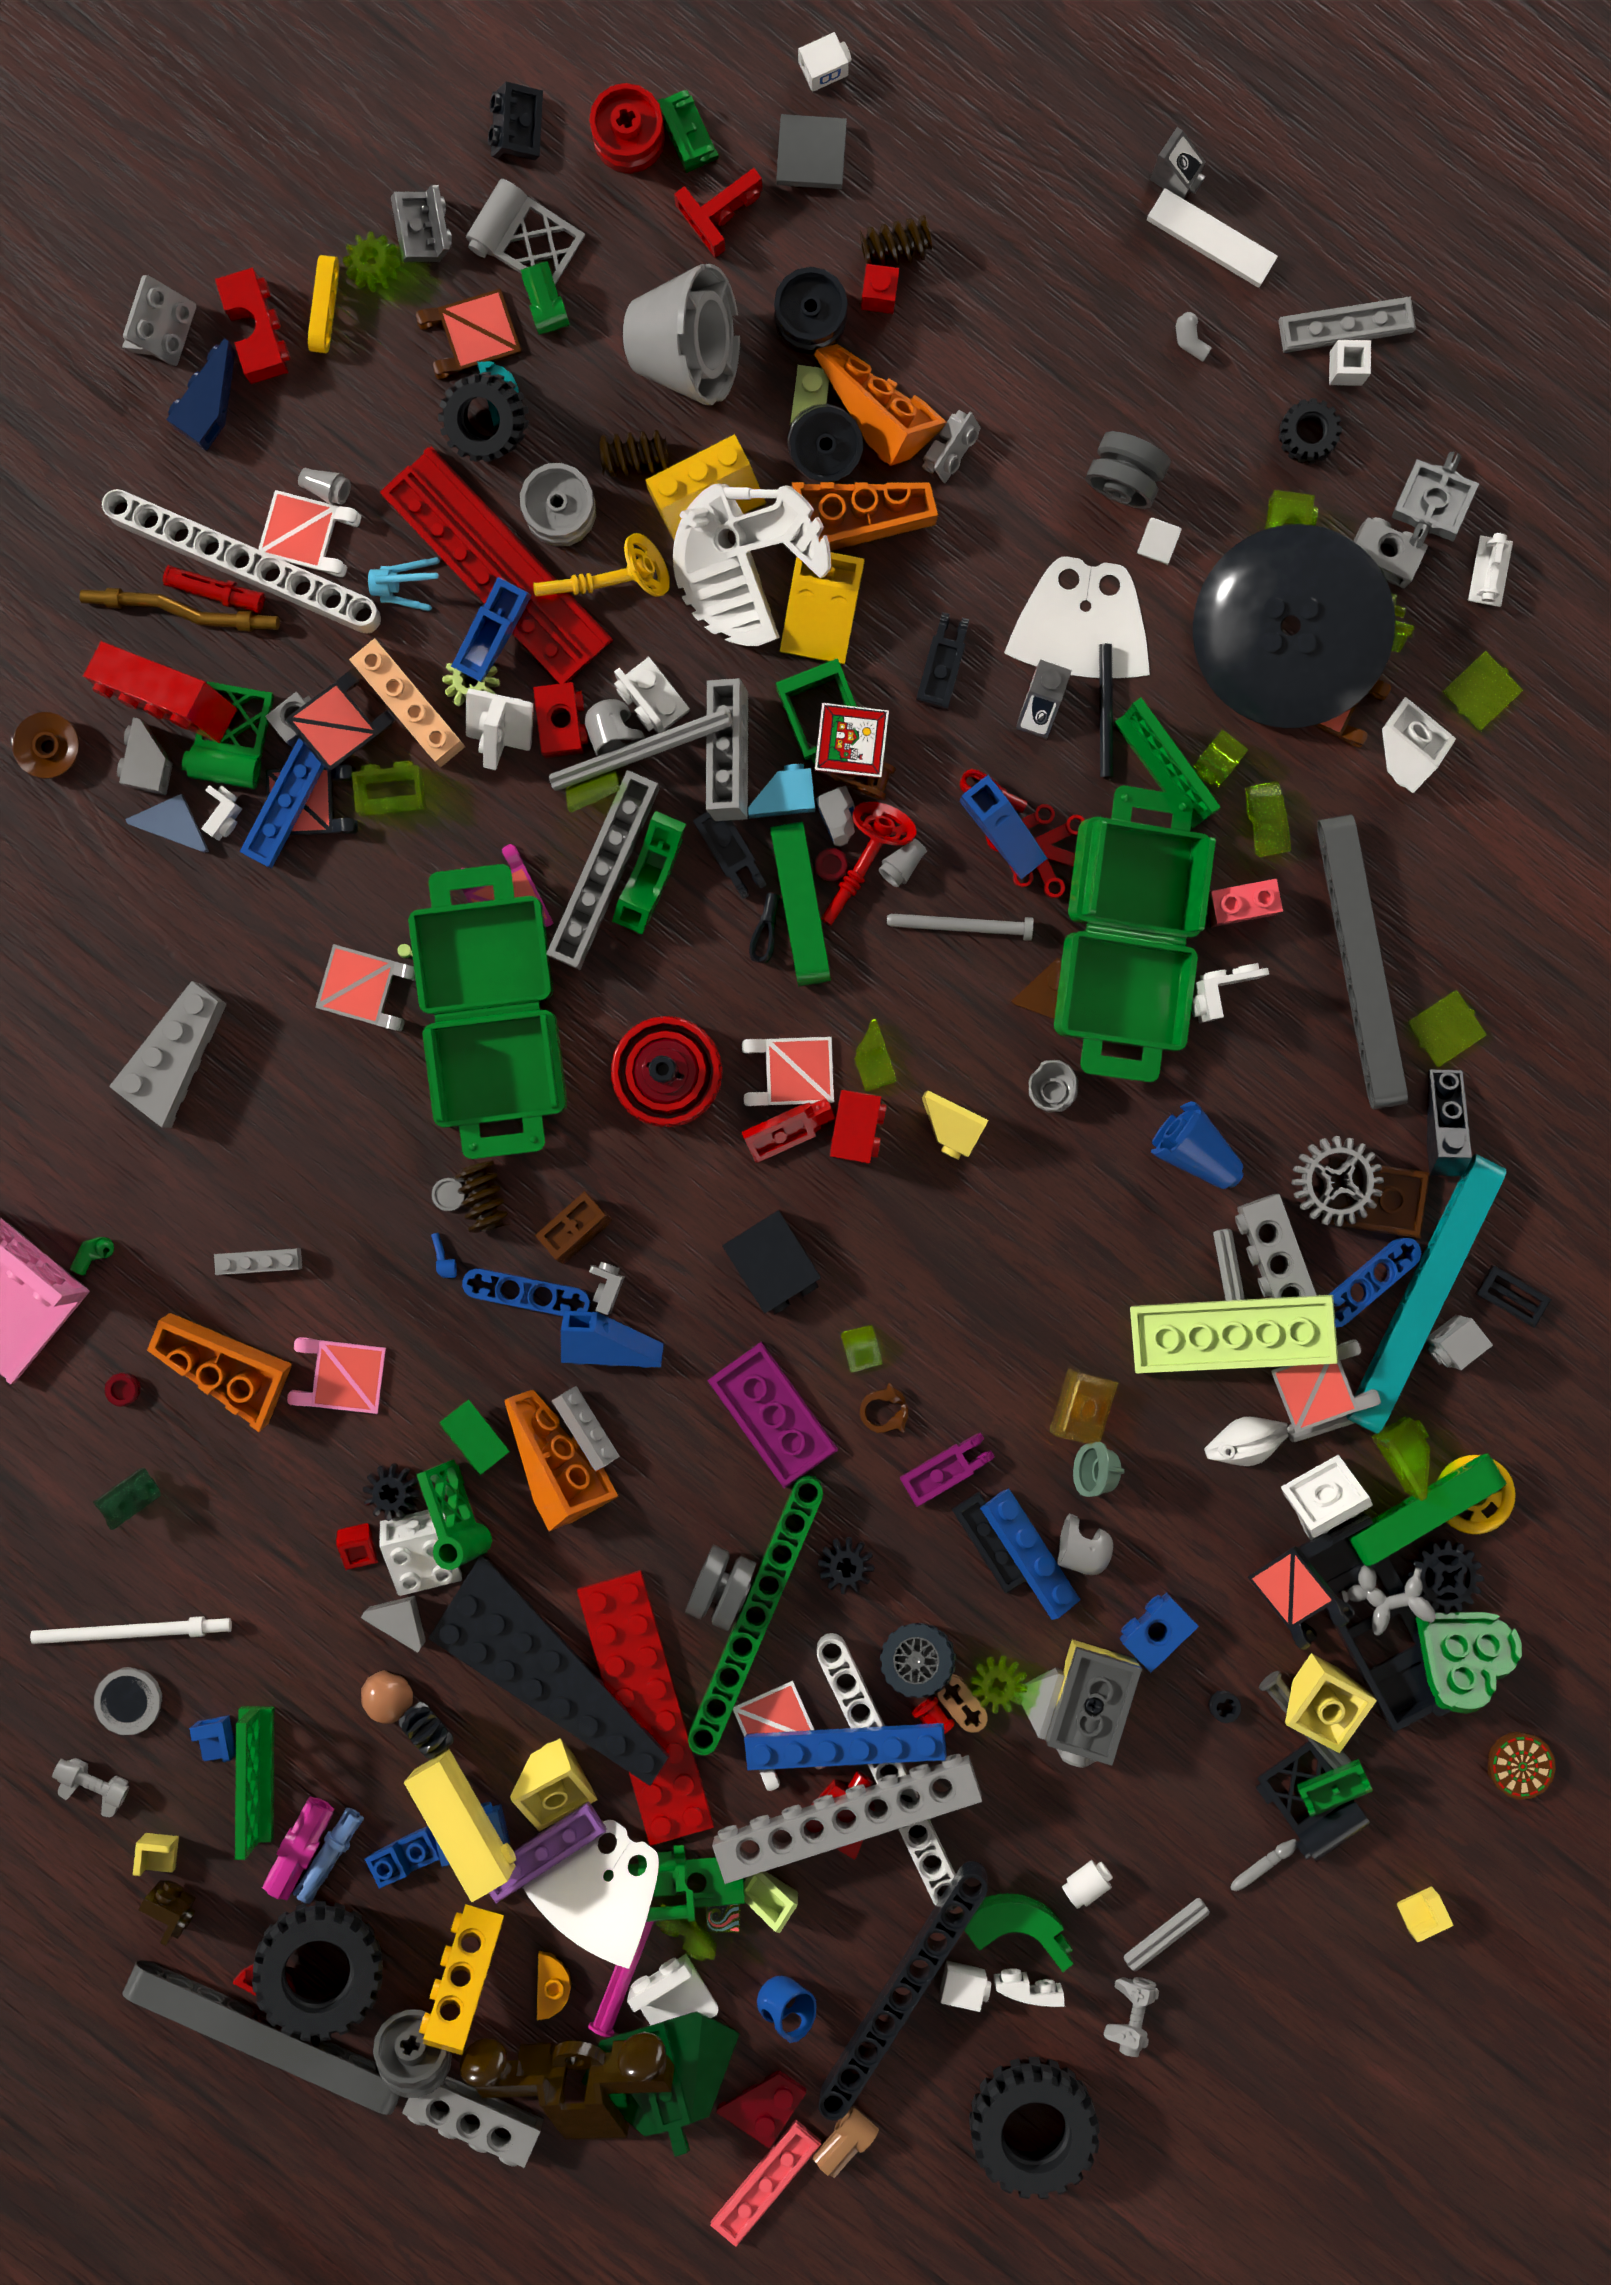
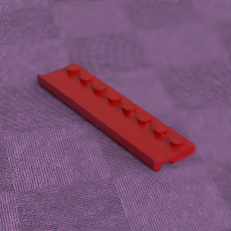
M432 446L430 448L427 447L423 451L424 454L411 466L408 465L380 491V494L483 604H485L498 577L532 595L512 635L559 684L568 683L606 646L612 643L613 639L570 593L535 596L534 583L555 581L557 579Z

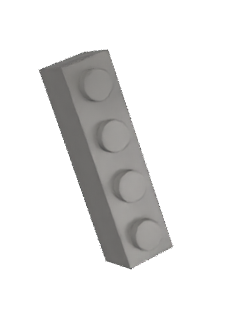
M301 1248L214 1254L215 1275L302 1269Z
M577 1386L552 1400L595 1471L620 1457Z

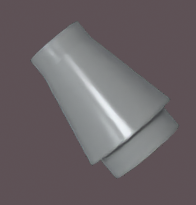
M305 467L300 472L298 478V485L307 489L330 505L344 504L351 489L350 480L345 478L342 473L311 470Z
M914 839L882 860L883 865L879 868V872L894 887H899L902 883L906 884L927 850L918 840Z

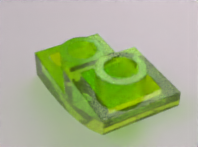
M1275 781L1245 787L1248 820L1253 822L1255 854L1259 857L1291 851L1287 813L1279 782Z
M688 1919L656 1921L655 1926L660 1927L661 1932L673 1937H678L679 1934L685 1936L682 1949L686 1950L690 1957L701 1961L706 1960V1958L714 1960L717 1944L696 1922H688Z

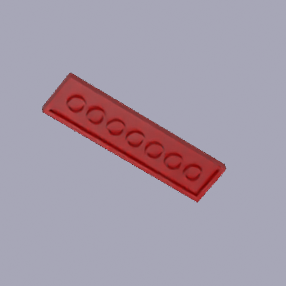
M635 1571L577 1588L604 1686L618 1701L620 1700L630 1715L670 1755L651 1786L629 1772L649 1845L652 1846L714 1828L713 1818L694 1752L689 1747L688 1731L642 1571Z

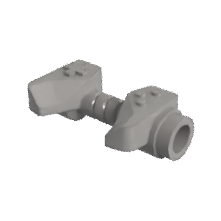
M77 1758L67 1761L60 1759L52 1775V1778L57 1779L61 1783L58 1795L65 1800L71 1796L78 1786H83L86 1789L103 1795L101 1815L105 1817H112L118 1811L129 1791L128 1780L114 1776L109 1783L103 1782V1780L89 1775L88 1763Z
M1122 1977L1115 1981V1988L1121 1991L1133 2003L1129 2024H1107L1104 2037L1119 2043V2051L1122 2054L1138 2057L1142 2048H1146L1149 2042L1147 2032L1142 2029L1146 2006L1158 1999L1159 1990L1156 1988V1983L1149 1979L1135 1977L1131 1980Z

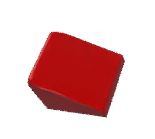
M368 1523L337 1531L336 1546L345 1570L378 1563L373 1536Z

